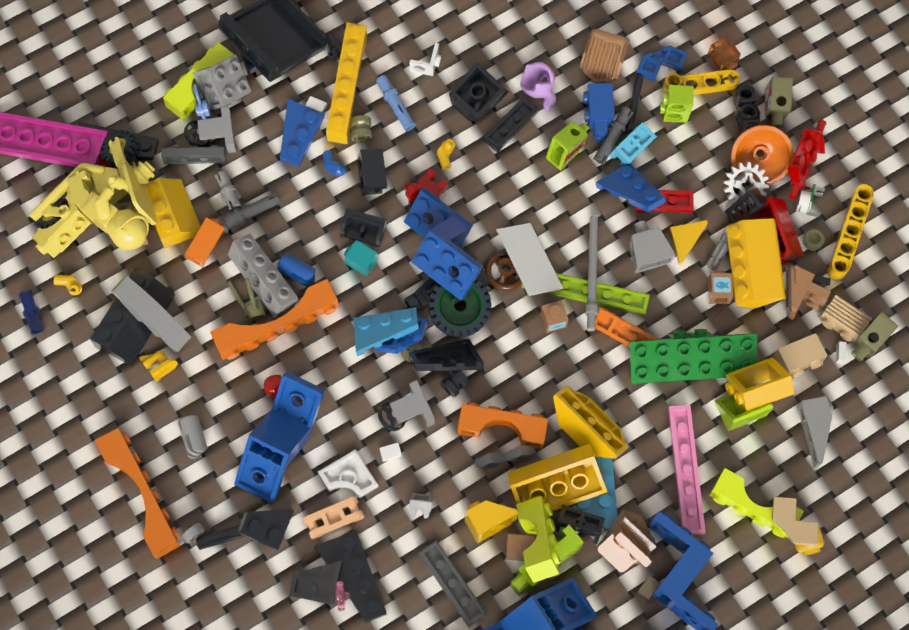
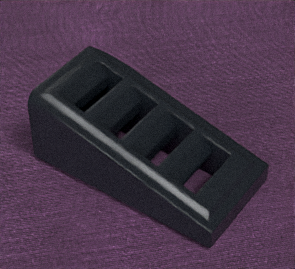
M756 187L746 192L724 212L731 223L734 224L750 219L766 207L768 203ZM749 198L753 200V202L756 205L755 207L752 205ZM744 202L750 208V211L747 210V208L743 204ZM740 206V208H741V209L743 210V212L745 213L744 216L741 214V212L739 211V209H738L737 207ZM733 210L736 212V214H737L738 217L740 218L738 221H737V219L735 218V216L732 214V211H733Z

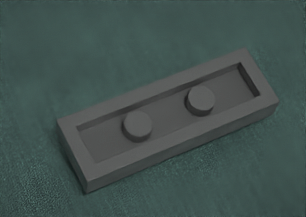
M211 145L209 147L189 146L188 148L170 146L168 148H161V157L164 165L226 163L225 149L218 145Z

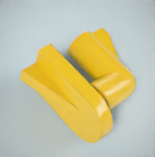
M160 350L154 354L139 358L146 369H149L158 362L160 363V365L149 371L156 382L177 366V361L174 358L168 359L165 353Z

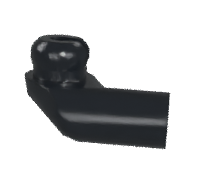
M329 33L327 35V43L331 48L327 55L330 60L337 61L340 59L342 44L333 33Z

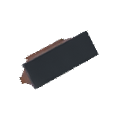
M815 275L813 283L823 288L828 285L830 286L831 278Z

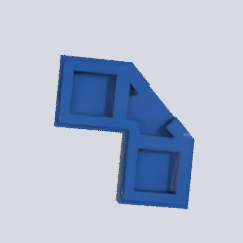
M669 45L662 48V50L644 54L636 75L655 81L661 65L680 72L688 52Z
M418 317V330L398 339H389L383 342L382 346L376 348V351L397 354L422 341L429 324L428 319Z

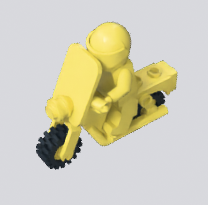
M121 129L119 133L114 131L113 136L109 134L107 136L108 140L104 139L103 143L105 145H101L102 151L100 153L112 168L89 163L79 164L28 214L33 218V222L38 228L32 238L38 243L35 247L42 254L49 253L55 258L91 223H94L102 231L109 234L115 245L122 250H135L145 243L149 232L148 222L153 226L157 224L156 215L146 186L149 183L148 180L151 177H155L153 174L155 169L147 161L144 163L139 161L136 167V157H140L139 151H142V148L140 147L141 143L131 132ZM65 193H67V196L65 198L67 199L68 203L61 198V196ZM129 194L134 210L119 211L113 206L115 202Z

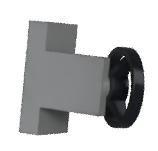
M221 108L222 117L190 121L184 128V136L188 143L192 146L206 147L211 139L225 137L228 153L236 152L230 108ZM189 125H191V127H192V129H193V131H192V135H193V137H194L193 141L191 140V138H190L189 135H188V126H189ZM197 140H207L206 144L203 145L196 143Z
M417 380L409 383L410 395L392 403H384L379 408L378 418L386 429L399 431L404 427L406 420L420 414L426 427L435 424V418ZM382 410L387 413L386 416L390 421V425L385 422ZM396 421L398 422V424L402 422L400 427H394Z

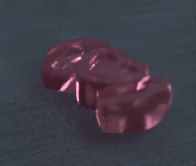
M339 581L335 587L338 611H345V597H351V593H345L344 582Z

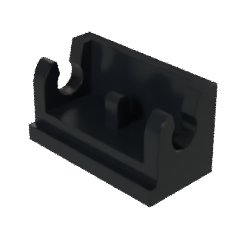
M360 149L357 156L361 195L383 193L382 189H387L383 150Z
M346 208L340 226V236L380 248L387 228L386 219Z
M562 505L555 531L559 532L561 526L566 528L570 525L574 531L595 537L593 543L597 544L605 518Z

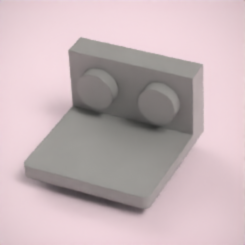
M233 55L211 67L193 72L204 100H207L210 110L225 107L251 93V88L237 55Z

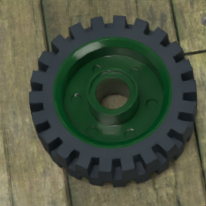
M475 280L466 297L461 300L465 303V310L457 311L454 307V302L459 299L437 283L428 301L429 315L436 328L448 336L459 338L473 335L482 329L489 319L492 308L490 294L480 280Z

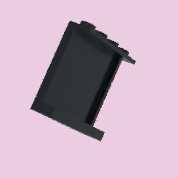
M260 0L233 16L225 12L220 15L218 29L269 82L324 51L328 39L325 32L320 30L313 23V20L292 0Z

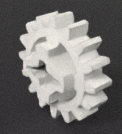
M749 161L746 162L745 166L738 162L737 169L731 166L733 172H726L725 175L729 178L728 180H723V183L728 185V187L723 189L724 192H730L727 198L729 200L734 198V203L750 189L756 187L763 196H766L763 189L769 188V185L764 183V181L768 180V177L762 176L765 170H758L759 165L757 164L751 167V162ZM742 172V175L736 179V175ZM752 172H754L757 175L759 181H756L752 178ZM747 179V181L750 182V185H747L746 188H744L742 186V183H745ZM733 187L739 189L740 196L735 194ZM749 198L750 202L754 206L753 200Z

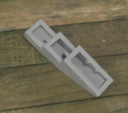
M124 276L111 290L138 321L143 322L156 337H161L173 352H179L191 338L183 327L159 303L128 276Z

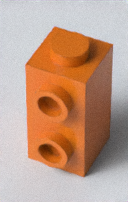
M206 217L187 249L184 258L203 268L224 233L225 228L222 226V223L214 218L210 220Z

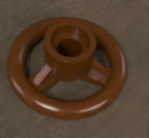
M501 251L492 255L485 266V273L491 280L490 284L504 291L513 290L522 284L520 277L511 284H505L507 277L517 273L507 251ZM493 263L496 264L501 274L498 282L491 273ZM507 267L509 271H504L503 268Z

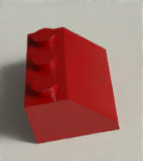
M771 196L766 199L768 205L748 220L775 219L782 266L804 256L785 200Z

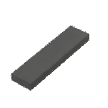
M437 540L418 552L468 628L487 615Z

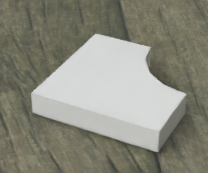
M356 449L318 471L329 491L348 489L361 498L378 488L377 482Z

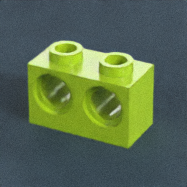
M668 86V90L663 93V100L660 102V114H663L664 122H688L694 105V86Z

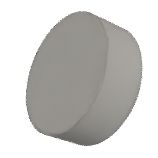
M197 523L190 527L183 534L182 538L187 544H190L197 537H200L205 529L200 523Z

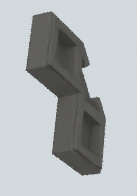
M520 445L505 453H488L474 461L478 468H494L500 466L499 464L509 461L512 463L522 461L535 455L536 451L534 446Z

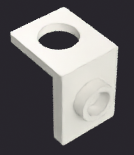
M439 43L434 45L430 63L410 60V72L433 76L435 67H439L441 61ZM415 66H422V67H424L425 69H419V68H416Z

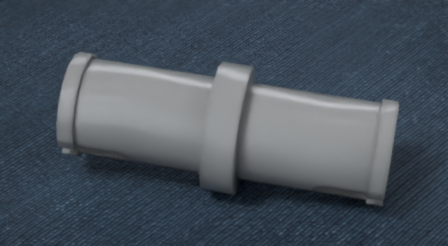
M226 171L218 172L215 175V179L221 189L220 195L225 199L229 211L233 212V209H237V206L241 209L242 205L236 195V187L232 185Z

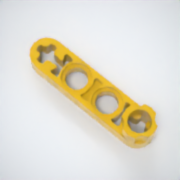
M730 69L679 76L676 72H671L664 80L662 91L663 93L667 92L670 84L687 86L686 82L693 81L697 85L694 88V95L729 91L737 88L740 82V75L737 71ZM731 77V79L734 80V82L731 83L730 80H727V78ZM712 78L716 81V85L709 86L706 84V80Z

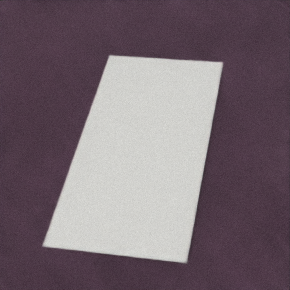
M531 223L496 229L528 296L563 289Z

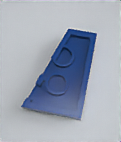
M288 99L280 152L281 161L298 168L300 167L325 118L324 113Z
M630 163L595 182L596 188L600 190L605 189L611 192V195L618 198L620 196L628 200L629 204L648 213L666 203L665 197Z

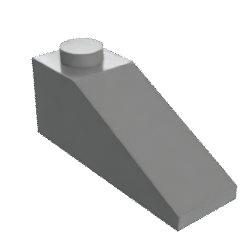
M827 396L803 400L797 406L814 468L819 467L823 463L832 421L833 406L831 402H828Z

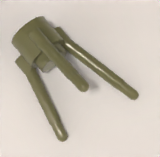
M249 278L245 279L250 297L247 307L232 281H228L233 294L243 309L245 318L249 317L250 321H255L266 316L265 312H268L267 307L262 301L260 303L259 300H255Z

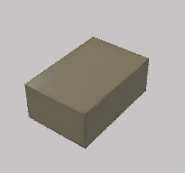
M649 575L637 593L646 600H649L660 583Z

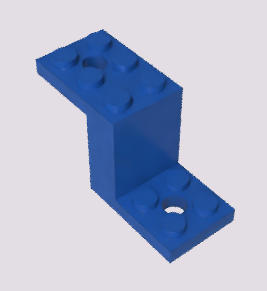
M424 188L420 190L404 220L405 224L424 238L411 263L459 300H463L483 268V265L461 249L473 224ZM427 213L433 216V222L427 219ZM452 266L457 267L459 275L453 273Z
M288 371L283 374L272 409L249 434L234 485L273 504L277 498L287 466L309 440L325 389ZM295 396H299L303 403L296 401ZM257 472L261 473L264 479L259 478Z
M659 511L648 528L683 555L652 596L693 629L715 630L719 625L715 622L716 618L709 612H702L696 607L697 603L691 598H684L682 596L713 555V552L710 550L711 547L704 541H698L692 537V532L686 527H679L675 524L672 516Z
M572 577L531 596L500 622L483 630H573L597 617V614Z

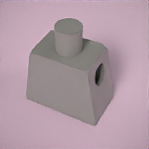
M646 221L634 224L636 234L631 235L629 241L634 272L639 273L672 263L675 253L661 229L657 227L649 230Z

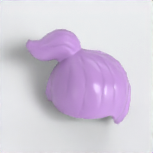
M543 62L527 64L520 82L522 90L530 97L544 98L543 106L546 112H550L551 107L556 103V95L552 92L555 83L553 70Z

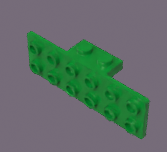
M695 329L693 333H686L685 330L673 331V334H667V339L630 341L629 343L630 381L632 384L726 378L728 373L757 363V335L755 333L714 336L709 331L707 332V329Z

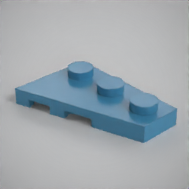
M416 307L355 317L354 333L357 357L364 354V351L371 347L376 349L382 346V343L389 339H398L418 330L419 322Z

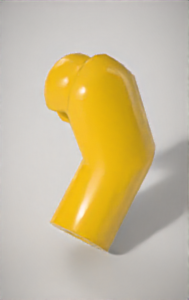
M452 139L444 141L437 150V156L443 170L449 169L452 166L449 160V156L455 148V142Z
M54 275V285L66 286L71 295H79L82 292V285L75 276Z

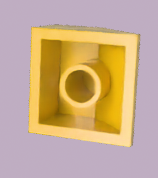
M486 500L482 503L476 501L467 507L465 522L476 542L479 543L516 523L518 512L516 509Z

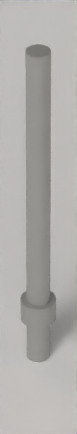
M597 216L590 217L588 304L585 306L588 331H595L596 316L598 315V305H596Z

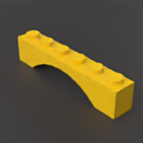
M346 24L326 129L328 142L348 144L356 85L367 41V25Z

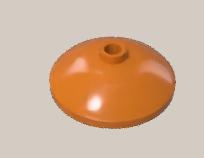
M770 125L753 126L741 133L734 142L731 151V163L736 169L738 168V162H741L743 166H745L747 161L751 162V167L754 164L759 165L758 170H765L762 176L768 177V180L764 181V183L771 185L781 180L788 173V166L794 156L793 147L789 138L780 129ZM758 150H763L761 156L756 155ZM752 172V178L756 181H759L757 175L754 172Z

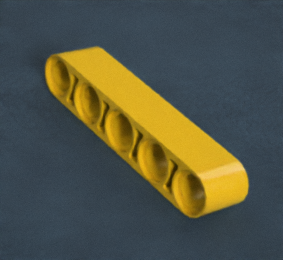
M867 184L859 185L850 198L827 268V274L832 280L838 281L843 279L851 267L874 197L872 187ZM859 194L863 195L866 199H862ZM853 212H857L860 217L855 216ZM847 230L853 231L854 235L849 234ZM841 247L846 248L849 253L843 252ZM835 265L840 266L843 271H838Z

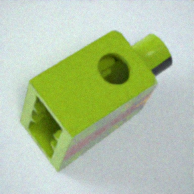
M575 122L568 124L552 138L546 159L561 171L582 150L590 128L585 123H581L579 126Z

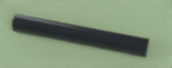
M636 77L629 107L633 115L629 119L625 131L628 134L633 132L643 83L642 77Z

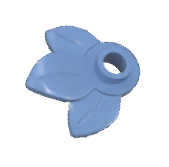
M195 83L192 87L198 104H195V110L198 117L201 116L202 119H206L207 116H211L207 100L201 99L198 84Z

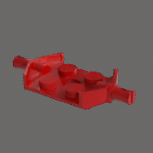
M819 119L815 129L804 128L800 137L799 144L787 169L792 186L788 194L790 199H797L800 189H811V187L806 186L805 182L810 177V170L813 162L817 159V153L825 154L823 131L827 124L825 120Z

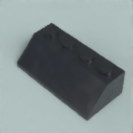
M134 268L129 276L130 279L167 310L175 297V293L153 276L137 268ZM116 297L90 340L95 348L132 366L152 332L143 322L138 321Z

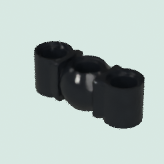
M747 84L741 85L738 88L734 98L736 106L735 120L740 125V133L753 126L760 125V110L755 105L757 102L755 90ZM741 95L746 96L748 99L742 98Z

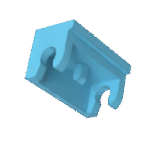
M642 122L610 153V156L613 159L618 157L621 160V166H624L626 163L629 164L657 136Z

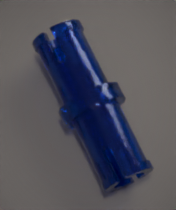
M32 290L20 292L19 297L24 309L22 313L27 318L31 334L43 332L44 327L39 316L40 309L36 306Z

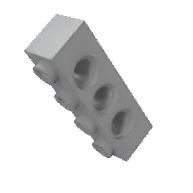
M251 234L234 240L228 256L245 279L249 278L252 289L275 319L287 314L294 308L298 299L297 295Z

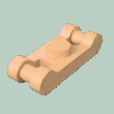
M356 496L304 517L303 521L310 529V538H319L323 534L363 519L365 516L357 506L359 502ZM349 508L351 514L345 516L343 510ZM322 519L324 525L318 527L316 521Z

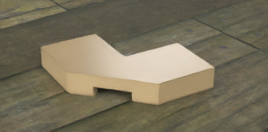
M774 497L772 521L782 529L793 544L817 546L818 522L796 521V499Z

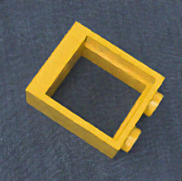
M773 357L726 374L727 383H725L727 393L732 395L736 403L741 405L746 411L795 394L791 375Z

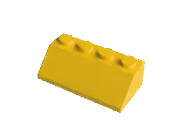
M775 219L742 220L726 226L736 305L751 310L785 299Z
M590 443L507 472L509 484L517 504L542 496L545 504L549 503L552 511L561 509L562 505L569 506L607 493Z

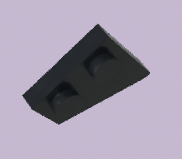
M336 561L331 564L294 573L289 596L334 605L343 562Z

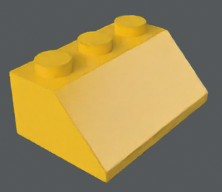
M158 178L146 184L157 219L155 227L164 249L194 238L201 226L182 180Z

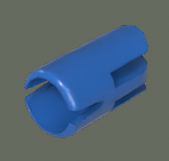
M285 253L281 257L277 265L279 273L306 287L314 284L315 268L289 253Z

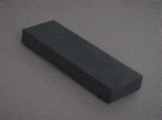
M523 97L483 136L482 141L498 153L538 113V109Z

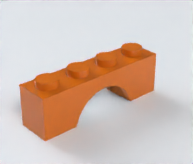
M468 402L467 404H462L457 434L479 438L481 433L488 427L504 425L515 431L520 439L521 446H534L535 448L543 449L548 419L540 414H531L530 416L524 415L518 410L507 412L501 411V408L496 406L485 408L480 407L477 403Z

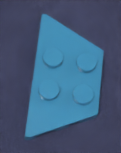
M595 457L607 493L572 504V508L605 518L603 528L610 530L612 523L618 517L612 458Z

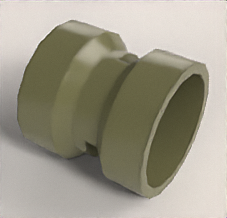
M364 115L353 117L351 119V127L353 128L352 140L358 143L370 141L372 139V131L369 129L371 127V118Z

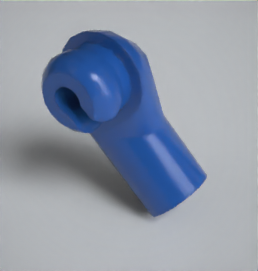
M327 150L323 152L325 170L334 176H343L346 173V167L334 161L333 151Z

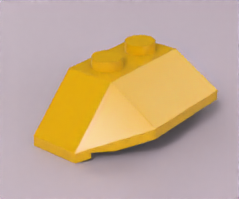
M569 386L564 387L553 396L558 425L580 447L590 443L596 457L613 459L628 449L629 446L625 442L621 428L590 397L572 390Z

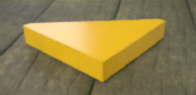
M707 220L670 227L669 231L679 265L683 264L685 258L707 226Z

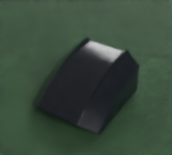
M477 62L451 90L449 97L452 106L468 121H478L495 107L509 91Z

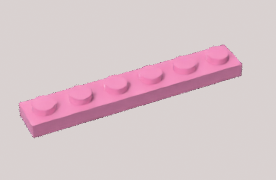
M669 406L668 416L681 527H686L693 535H704L706 531L691 406Z

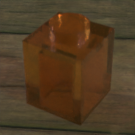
M726 36L711 44L708 55L719 71L735 68L738 65L741 53L730 38Z

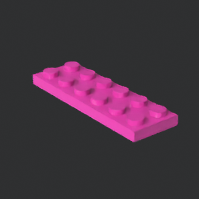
M0 112V154L70 167H77L81 163L99 165L102 158L100 153L102 151L101 145H105L103 143L104 139H109L107 137L109 135L108 131Z

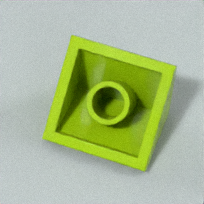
M732 395L715 400V405L728 431L766 417L773 409L772 403L746 411L741 405L736 403Z

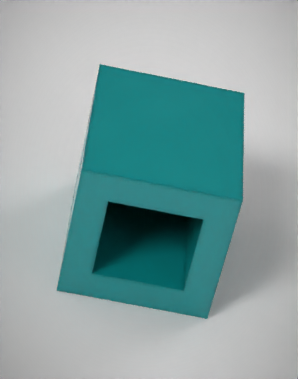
M357 240L353 245H349L344 252L345 264L366 277L378 261V253Z

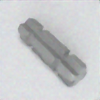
M726 232L722 234L721 241L717 243L711 254L712 257L706 263L707 267L714 271L718 269L719 262L723 260L729 249Z

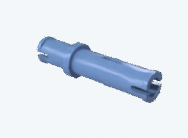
M386 75L377 78L376 83L384 94V100L390 104L406 132L412 130L416 124L400 100L399 92L393 88Z

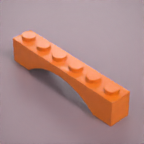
M325 279L308 287L298 304L287 314L274 321L253 326L228 323L211 331L210 334L222 360H231L236 358L240 352L253 350L264 341H273L284 332H293L299 325L304 323L310 324L323 314L330 315L339 308L338 299L328 279Z
M119 428L94 440L106 463L126 473L139 487L146 511L143 537L152 555L157 559L180 547L177 540L181 537L175 526L171 528L167 521L171 518L165 507L160 508L158 501L161 499L156 489H150L148 482L151 479L146 470L141 471L138 465L141 463L137 452H131L128 445L132 443L127 433L122 434Z

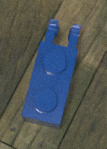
M612 83L588 84L587 91H583V103L587 104V110H584V121L588 122L590 129H593L595 142L600 143L604 141L607 129L610 128V124L615 117Z

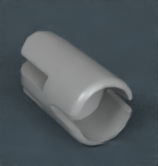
M197 415L181 418L178 421V426L187 455L195 459L208 448L200 419Z

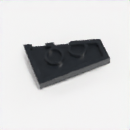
M470 339L409 352V360L415 371L484 370V362Z

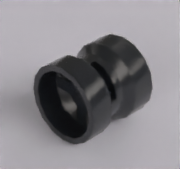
M454 370L450 372V377L444 378L440 382V385L446 393L455 398L460 393L461 387H466L470 381L461 370Z

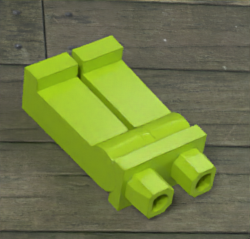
M570 525L562 530L559 537L561 541L558 542V547L555 548L561 560L558 567L576 554L584 543ZM522 565L518 568L517 577L511 581L510 587L519 596L526 589L532 592L537 584L543 580L533 583L525 566Z

